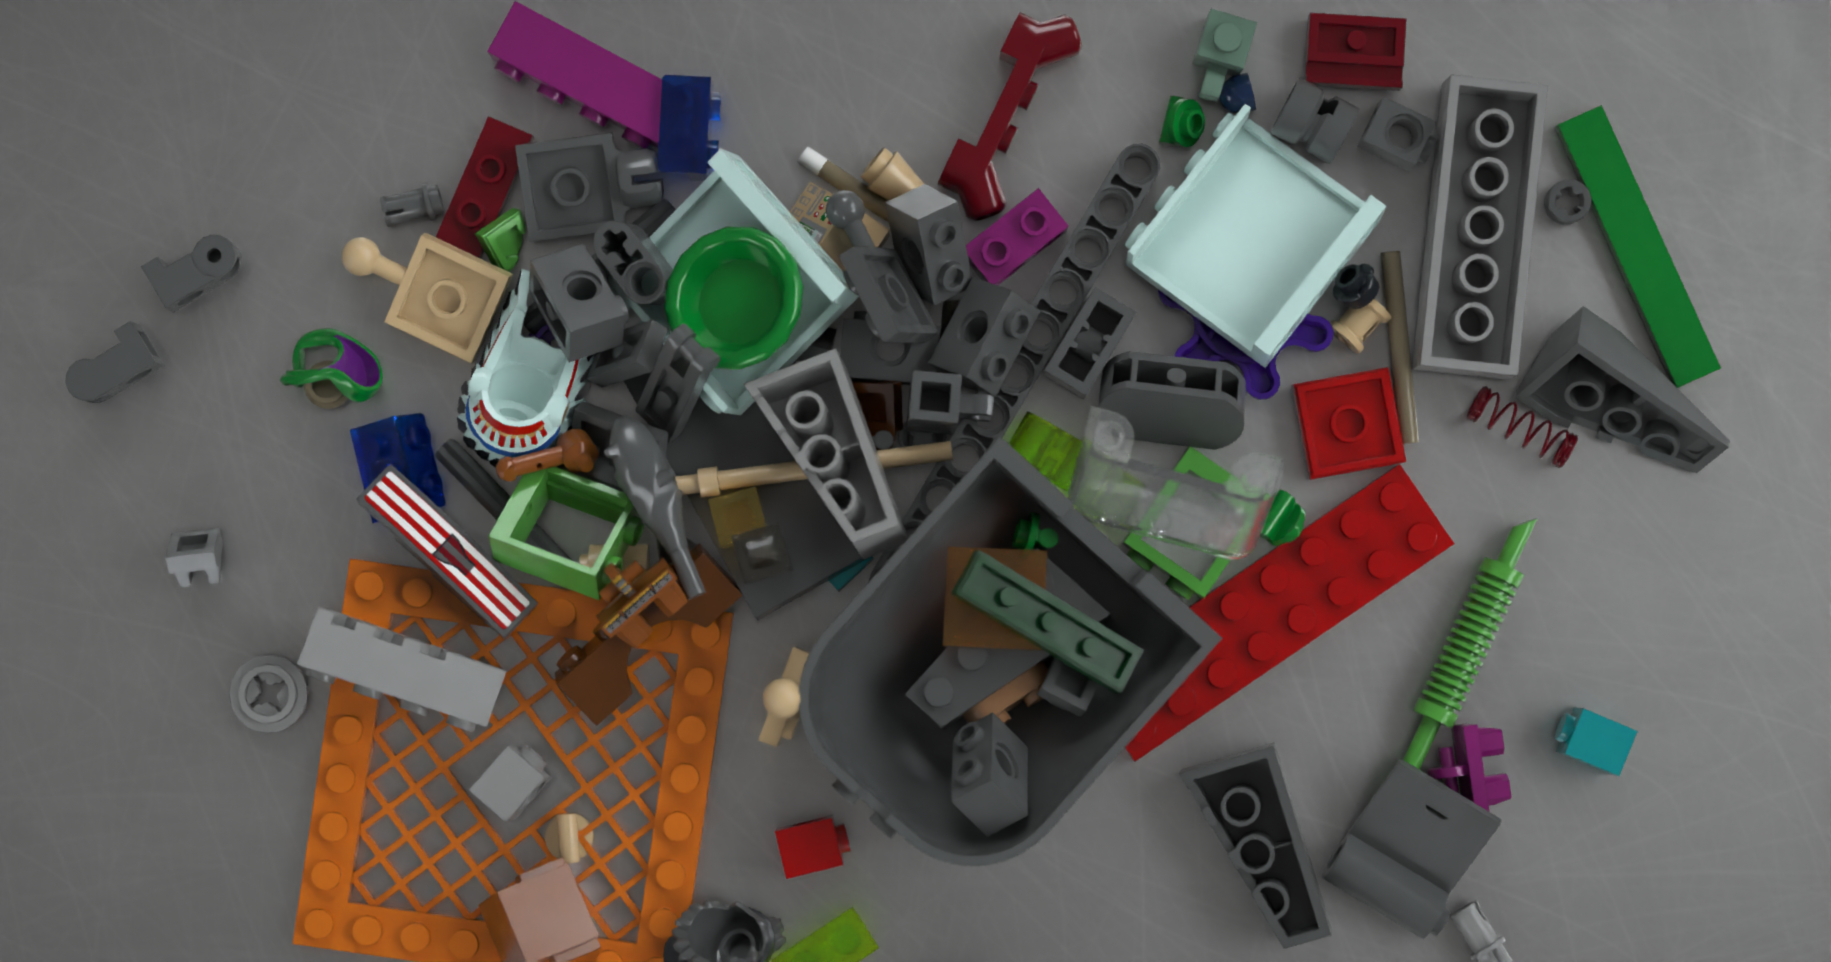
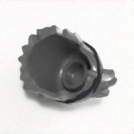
M707 900L702 905L694 903L675 921L677 927L672 930L673 935L665 943L663 959L664 962H769L773 952L779 950L786 943V937L782 935L784 926L780 918H767L763 913L737 901L730 906H725L718 901L710 902Z

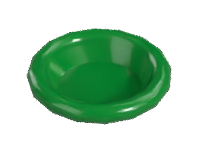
M726 226L701 236L680 255L667 280L664 310L670 332L685 323L696 333L695 340L704 349L710 347L721 357L714 369L741 370L767 360L788 341L801 316L804 287L795 258L779 239L755 227Z

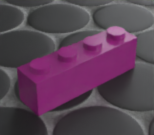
M514 1L487 51L491 58L497 62L494 69L502 75L518 83L523 76L539 84L536 92L559 105H562L565 99L582 107L579 112L580 116L602 128L606 126L607 122L624 130L621 137L641 149L648 148L651 144L662 150L689 100L685 91Z

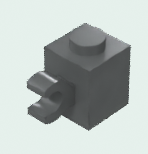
M913 370L909 386L906 431L955 435L959 417L972 421L990 422L993 416L994 396L961 394L962 375Z

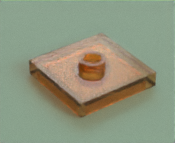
M948 546L943 646L1043 651L1041 648L951 595V592L972 553L976 550L984 552L1046 590L1047 551Z

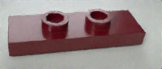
M488 116L436 238L482 259L485 251L475 233L500 217L519 174L515 145L532 143L534 139L532 134Z

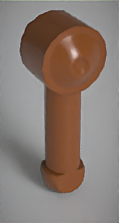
M571 429L559 437L555 447L514 458L507 456L501 458L496 464V473L500 479L508 482L516 480L518 476L563 464L572 472H589L593 469L598 458V450L584 430Z

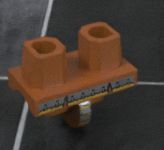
M664 557L660 558L643 575L641 574L645 569L637 560H634L623 571L611 562L604 568V571L612 581L599 592L600 596L610 604L597 615V618L601 622L600 628L610 638L616 634L628 645L637 648L653 632L652 626L640 614L643 609L653 601L667 617H670L681 609L688 600L676 581L678 578L673 567Z

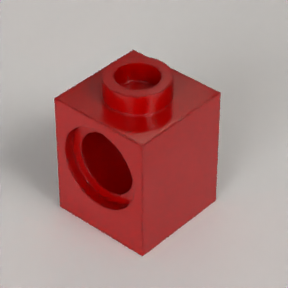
M833 815L776 828L775 830L786 879L844 865L843 853L851 852L845 824L835 825Z

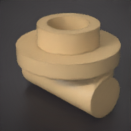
M573 812L557 814L549 823L545 832V842L550 853L558 859L563 857L565 863L580 862V859L587 854V851L578 841V831L584 829L590 822L582 815ZM593 830L584 836L591 847L594 841Z

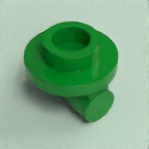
M1170 96L1160 135V144L1169 147H1190L1199 140L1205 128V116L1200 104L1196 100Z
M1280 489L1254 526L1253 531L1271 545L1277 546L1286 542H1292L1303 530L1305 510L1295 502V498L1291 494Z
M1031 511L1027 520L1020 518L1016 524L1012 547L1019 548V559L1027 560L1032 549H1039L1043 552L1054 547L1058 542V534L1054 529H1038L1040 522L1039 513Z

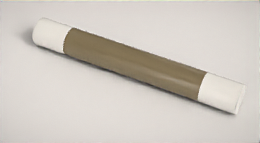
M810 147L804 150L798 160L799 164L838 190L855 192L863 200L865 208L889 223L885 202L889 200L868 190L866 184Z

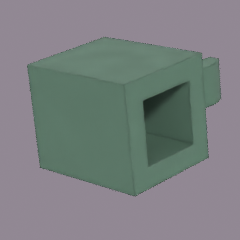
M1210 9L1192 63L1207 68L1198 98L1217 103L1226 74L1230 76L1241 74L1257 22Z

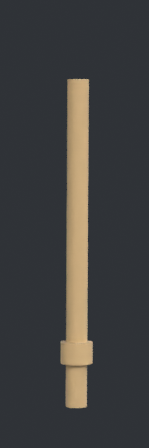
M951 441L877 450L883 469L953 460ZM796 461L718 471L717 466L699 468L697 469V474L675 476L678 488L682 490L683 495L700 493L701 498L721 495V490L808 479Z

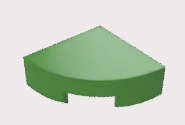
M511 208L475 233L491 264L508 272L514 268L519 260L517 255L526 230L521 210Z

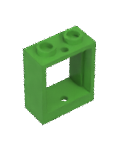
M1190 446L1186 448L1121 544L1130 549L1126 555L1140 568L1150 572L1154 566L1169 576L1165 585L1183 598L1189 600L1193 594L1199 598H1205L1271 501ZM1186 473H1189L1245 512V515L1200 580L1141 540Z
M552 467L522 475L488 537L493 559L496 562L600 600L599 592L612 581L604 571V568L612 562L622 571L623 556L629 545L634 547L639 542L644 530V524L624 492L558 467ZM549 499L615 524L592 568L525 543Z

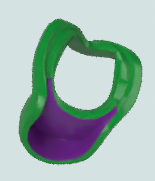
M331 328L316 329L304 334L297 341L293 351V370H287L286 374H282L280 382L284 386L293 385L297 388H301L304 384L329 379L346 398L354 402H364L371 399L379 391L383 382L382 368L376 355L356 339ZM321 345H331L337 348L338 356L330 365L318 369H305V348Z

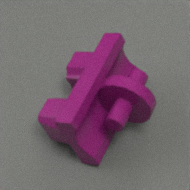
M1464 723L1454 725L1453 729H1451L1453 746L1438 748L1441 766L1427 769L1428 775L1434 779L1443 778V784L1459 793L1460 788V795L1490 812V805L1507 801L1512 797L1507 773L1484 775L1482 757L1504 754L1505 747L1502 730L1478 727L1477 724Z

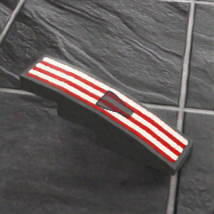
M391 464L356 498L358 504L390 531L399 544L427 567L435 579L504 640L538 605V602L481 546Z

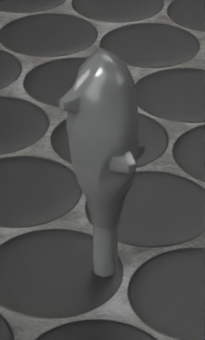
M627 415L615 420L610 433L609 447L604 451L606 457L613 459L616 469L614 478L633 504L642 523L655 535L667 555L670 556L687 599L691 600L705 594L706 590L687 548L688 542L682 519L681 497L683 492L678 488L675 471L671 469L661 445L640 421Z

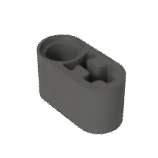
M609 221L601 225L594 235V251L626 296L640 304H665L667 280L673 269L645 231L635 224L620 221ZM618 235L627 236L623 247L628 254L615 251L620 245L617 239ZM631 257H637V258H643V259H640V260H637V261L634 262V260H633ZM652 269L658 276L659 284L657 290L648 296L642 289L641 281L644 274Z

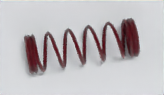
M1488 386L1482 387L1468 411L1467 420H1473V423L1477 422L1488 401L1497 395L1494 411L1487 429L1491 430L1502 414L1511 405H1514L1513 415L1504 437L1505 440L1511 436L1522 420L1531 414V422L1522 444V449H1525L1536 433L1545 424L1549 423L1548 433L1539 458L1545 455L1559 436L1566 433V438L1559 446L1552 460V465L1558 468L1564 466L1576 446L1577 434H1569L1568 429H1564L1549 442L1552 431L1550 420L1542 422L1531 434L1535 419L1533 411L1526 412L1513 426L1517 413L1516 401L1507 404L1496 416L1500 402L1499 392L1492 393L1491 388L1488 389Z

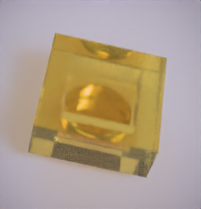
M755 486L708 499L719 544L722 549L770 536L758 490Z

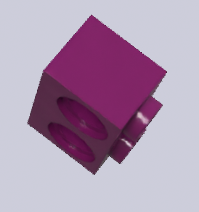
M1038 188L966 245L969 265L981 280L999 286L1063 236L1069 226Z

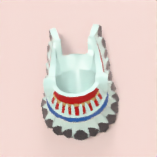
M524 269L520 270L516 288L509 291L500 312L499 321L493 326L490 340L485 344L480 362H477L471 368V379L465 381L461 386L462 396L458 400L457 411L459 415L457 416L458 429L464 433V443L468 448L474 450L481 459L489 461L490 465L495 468L497 462L506 456L514 458L555 447L559 437L564 432L572 429L574 409L583 401L586 402L585 397L591 387V381L586 378L594 360L593 355L568 362L561 348L550 346L543 339H538L535 336L528 337L521 333L528 310L526 303L529 293L530 271Z

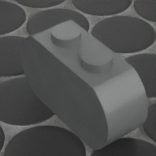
M1132 351L1124 352L1110 359L1102 370L1098 419L1107 432L1120 439L1212 450L1220 449L1235 442L1243 432L1246 381L1234 366L1226 362Z

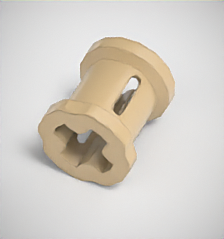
M1374 299L1362 308H1349L1338 321L1331 320L1330 324L1334 331L1333 335L1350 350L1360 354L1364 349L1362 343L1380 323H1387L1392 317Z

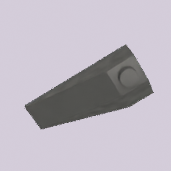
M1584 306L1551 334L1516 390L1515 397L1552 423L1569 428L1570 424L1574 423L1596 431V438L1612 443L1613 439L1616 438L1639 446L1643 455L1695 473L1702 470L1730 446V440L1622 332Z

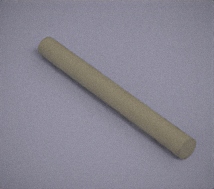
M1400 251L1381 253L1386 310L1392 317L1388 321V331L1400 431L1403 444L1419 443Z

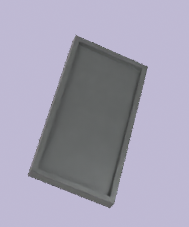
M651 372L624 380L636 404H638ZM699 396L682 434L670 443L667 442L666 458L672 469H674L676 476L697 474V469L717 466L718 471L795 461L756 402L742 415L723 412L718 414L708 407ZM808 479L721 490V495L704 498H701L700 493L687 495L757 620L762 619L866 560L858 553Z

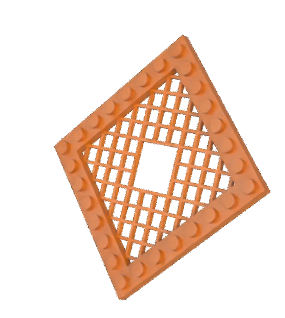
M350 558L342 614L391 630L393 614L410 616L392 631L401 634L416 622L432 645L444 649L443 644L464 629L479 649L470 658L479 660L484 656L490 665L503 669L490 651L505 640L499 635L485 645L471 625L490 626L435 579L430 570ZM518 582L538 602L536 608L507 637L512 636L527 656V658L505 674L502 685H506L520 706L501 720H498L492 712L489 721L493 726L473 741L470 740L463 729L446 723L448 714L442 712L440 713L445 719L423 734L408 714L410 711L399 707V700L385 693L383 694L397 712L377 726L381 700L354 692L355 683L336 677L334 684H331L292 944L415 962H502L485 920L475 919L482 914L480 908L471 913L455 891L476 876L491 896L496 893V888L482 870L502 855H504L518 875L527 872L510 849L530 834L547 856L528 871L557 860L558 858L553 856L548 850L545 839L537 829L557 814L567 813L565 808L586 793L602 815L584 829L578 831V841L595 863L578 875L575 880L578 885L596 870L600 869L615 891L594 906L578 885L590 916L594 918L607 937H597L601 948L569 962H664L665 943L673 935L672 930L677 927L675 921L693 904L734 613L724 612L707 628L685 620H670L652 626L653 632L637 647L638 649L650 651L630 666L627 664L628 678L642 695L643 699L623 714L616 708L612 712L616 719L596 734L593 733L579 714L581 710L578 706L574 707L563 691L557 686L556 679L551 677L538 659L558 643L567 652L572 646L566 638L591 641L595 637L593 630L600 623L597 615L610 604L602 597L600 600H596L569 589ZM423 618L456 622L458 624L437 638ZM519 632L554 637L533 652ZM662 652L678 654L676 671ZM655 656L671 678L649 693L634 671ZM532 663L548 685L526 700L511 678ZM674 684L668 719L654 699ZM550 691H553L568 712L546 727L531 706ZM648 704L664 726L642 741L627 719ZM525 711L581 788L505 844L449 767ZM402 718L417 740L396 755L381 733ZM573 718L588 740L567 755L551 733ZM450 725L465 747L444 762L428 740ZM621 725L636 747L615 762L599 740ZM667 732L663 765L661 767L647 747ZM374 741H376L389 758V761L370 774ZM422 745L438 767L416 782L401 760ZM593 745L609 767L587 782L572 760ZM641 752L657 774L635 789L620 767ZM395 766L410 788L389 803L373 781ZM443 773L458 795L437 810L421 788ZM614 773L629 795L608 810L592 788ZM660 780L656 813L654 815L640 795ZM368 788L382 806V809L363 822ZM415 793L430 813V816L409 830L394 808ZM463 800L478 820V823L457 837L442 815ZM634 800L650 822L628 837L613 815ZM387 814L403 836L382 851L366 829ZM436 821L451 843L430 858L414 836ZM607 821L622 843L601 858L584 836ZM481 828H484L499 850L478 865L462 843ZM653 828L649 861L647 863L633 843ZM361 836L375 857L355 871ZM408 841L423 864L402 878L387 856ZM456 848L471 868V871L450 885L435 863ZM627 848L643 870L621 885L606 863ZM380 862L396 884L375 899L359 877ZM428 869L444 891L423 906L407 884ZM646 876L642 910L640 911L626 891ZM513 881L507 887L517 884L516 881ZM353 884L367 903L351 901ZM401 890L415 910L380 904ZM620 896L636 918L614 933L599 911ZM446 897H449L463 917L428 911ZM639 925L637 942L620 939Z

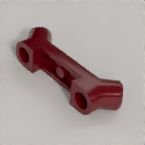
M1022 12L1018 14L999 56L1000 60L1013 65L1014 69L977 145L974 146L958 138L937 184L959 194L967 218L979 221L1004 211L1007 200L994 167L993 159L998 150L1006 154L1014 139L1018 127L1012 125L1011 121L1018 107L1024 110L1028 109L1039 84L1031 81L1036 70L1079 55L1082 49V42L1073 18L1064 14L1040 22Z

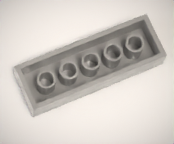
M1452 74L1442 83L1436 135L1438 139L1435 145L1412 369L1505 380L1518 376L1548 85Z

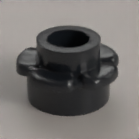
M1363 263L1359 266L1351 264L1341 269L1335 278V285L1333 287L1334 298L1337 301L1342 300L1344 304L1352 309L1362 308L1372 302L1377 296L1380 287L1379 282L1373 275V267Z

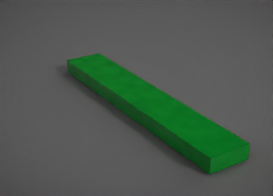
M1602 105L1556 125L1555 129L1579 181L1590 192L1591 208L1669 380L1679 388L1721 369Z

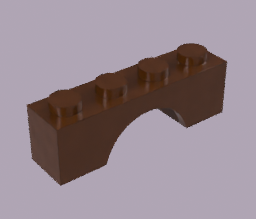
M699 543L692 550L689 548L688 550L706 593L688 600L681 609L670 617H667L653 601L640 614L651 626L670 620H685L707 628L743 594L730 575ZM670 559L668 563L673 567L674 572H675V574H676V576H677V578H678L676 581L678 582V584L680 585L681 589H682L683 592H684V589H683V587H682V585H681V582H680V580H679V577H678V575H677V573H676V570H675V568H674V566H673V563H672V561H671V559ZM601 622L593 630L595 637L582 649L575 645L558 660L556 666L559 669L555 672L557 686L596 726L633 694L627 675V663L632 647L621 640L616 634L610 638L600 628Z

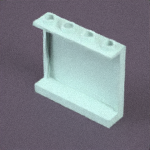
M1245 104L1236 116L1229 112L1221 120L1212 135L1217 140L1207 152L1199 149L1193 155L1183 171L1188 176L1178 189L1171 185L1162 194L1154 207L1159 213L1147 226L1141 222L1131 233L1125 243V246L1129 248L1126 266L1266 368L1335 280L1339 271L1346 266L1381 221L1386 205L1372 195L1365 202L1252 121L1249 118L1251 107Z
M720 148L707 162L714 171L649 238L672 269H674L680 255L701 236L726 226L755 227L779 239L795 258L804 289L801 316L788 341L763 362L741 370L714 369L709 374L700 393L701 399L716 413L720 414L723 412L742 415L755 402L744 384L789 367L859 296L848 287L840 267L737 154ZM631 257V258L634 260V262L637 261V260L643 259V258ZM605 267L608 282L611 284V291L614 296L620 295L627 309L631 307L642 319L638 324L653 319L668 328L663 341L664 345L667 337L671 334L664 310L665 304L648 305L630 300ZM652 269L644 274L641 281L644 293L650 296L657 290L659 284L658 276Z

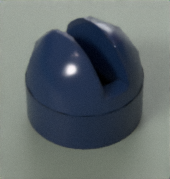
M1248 73L1232 76L1223 84L1219 100L1223 107L1230 112L1238 113L1245 104L1251 107L1250 111L1256 110Z

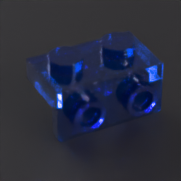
M663 76L658 149V170L661 173L687 174L690 180L704 181L709 176L710 169H713L707 162L720 150V141L711 140L712 121H721L722 92H714L711 77Z
M423 413L392 416L350 429L364 490L391 464L438 507L445 506L443 483L438 473L431 445V434ZM370 515L372 524L379 523L372 515Z

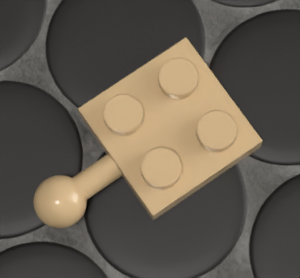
M428 233L421 235L408 267H404L381 256L378 246L372 240L364 237L350 240L342 251L343 265L350 273L357 276H366L374 273L399 285L384 321L385 323L469 363L476 361L511 281L512 273Z
M797 646L793 647L782 678L773 680L765 688L763 703L768 711V715L758 739L759 741L777 747L781 743L782 738L788 740L793 738L800 719V680L810 651Z

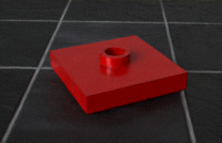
M1389 367L1291 385L1309 480L1406 462Z

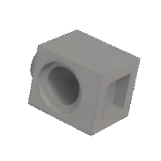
M508 745L469 791L504 822H514L552 777L543 770L548 763L532 748L525 745L520 750L516 746Z

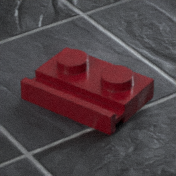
M1310 13L1307 25L1306 74L1304 80L1316 86L1400 91L1403 88L1402 74L1407 19Z

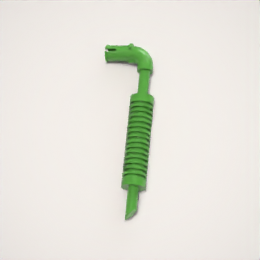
M1538 518L1513 526L1497 561L1485 557L1479 568L1482 575H1476L1475 577L1478 584L1473 583L1471 585L1474 593L1468 592L1466 597L1470 601H1464L1462 605L1466 610L1459 611L1458 615L1462 618L1461 620L1456 618L1454 622L1458 627L1451 628L1450 632L1454 635L1453 637L1448 636L1446 639L1450 644L1449 646L1443 645L1442 650L1445 651V654H1439L1438 656L1441 663L1435 662L1433 667L1437 671H1431L1429 675L1433 680L1426 681L1425 685L1429 686L1428 690L1423 688L1421 692L1425 697L1424 699L1419 697L1413 709L1414 712L1422 715L1423 718L1403 760L1419 770L1440 726L1443 725L1450 729L1454 727L1458 718L1455 711L1462 710L1459 702L1465 703L1467 698L1463 694H1469L1471 690L1467 685L1474 684L1475 680L1471 677L1472 675L1477 676L1479 673L1475 668L1476 666L1481 668L1483 662L1479 660L1480 658L1485 659L1487 656L1483 651L1484 649L1490 650L1492 645L1488 641H1494L1496 637L1492 632H1498L1500 629L1496 626V623L1502 624L1504 619L1500 615H1506L1508 612L1504 606H1510L1512 601L1508 598L1509 596L1514 598L1516 594L1512 589H1518L1523 580L1524 574L1514 568Z

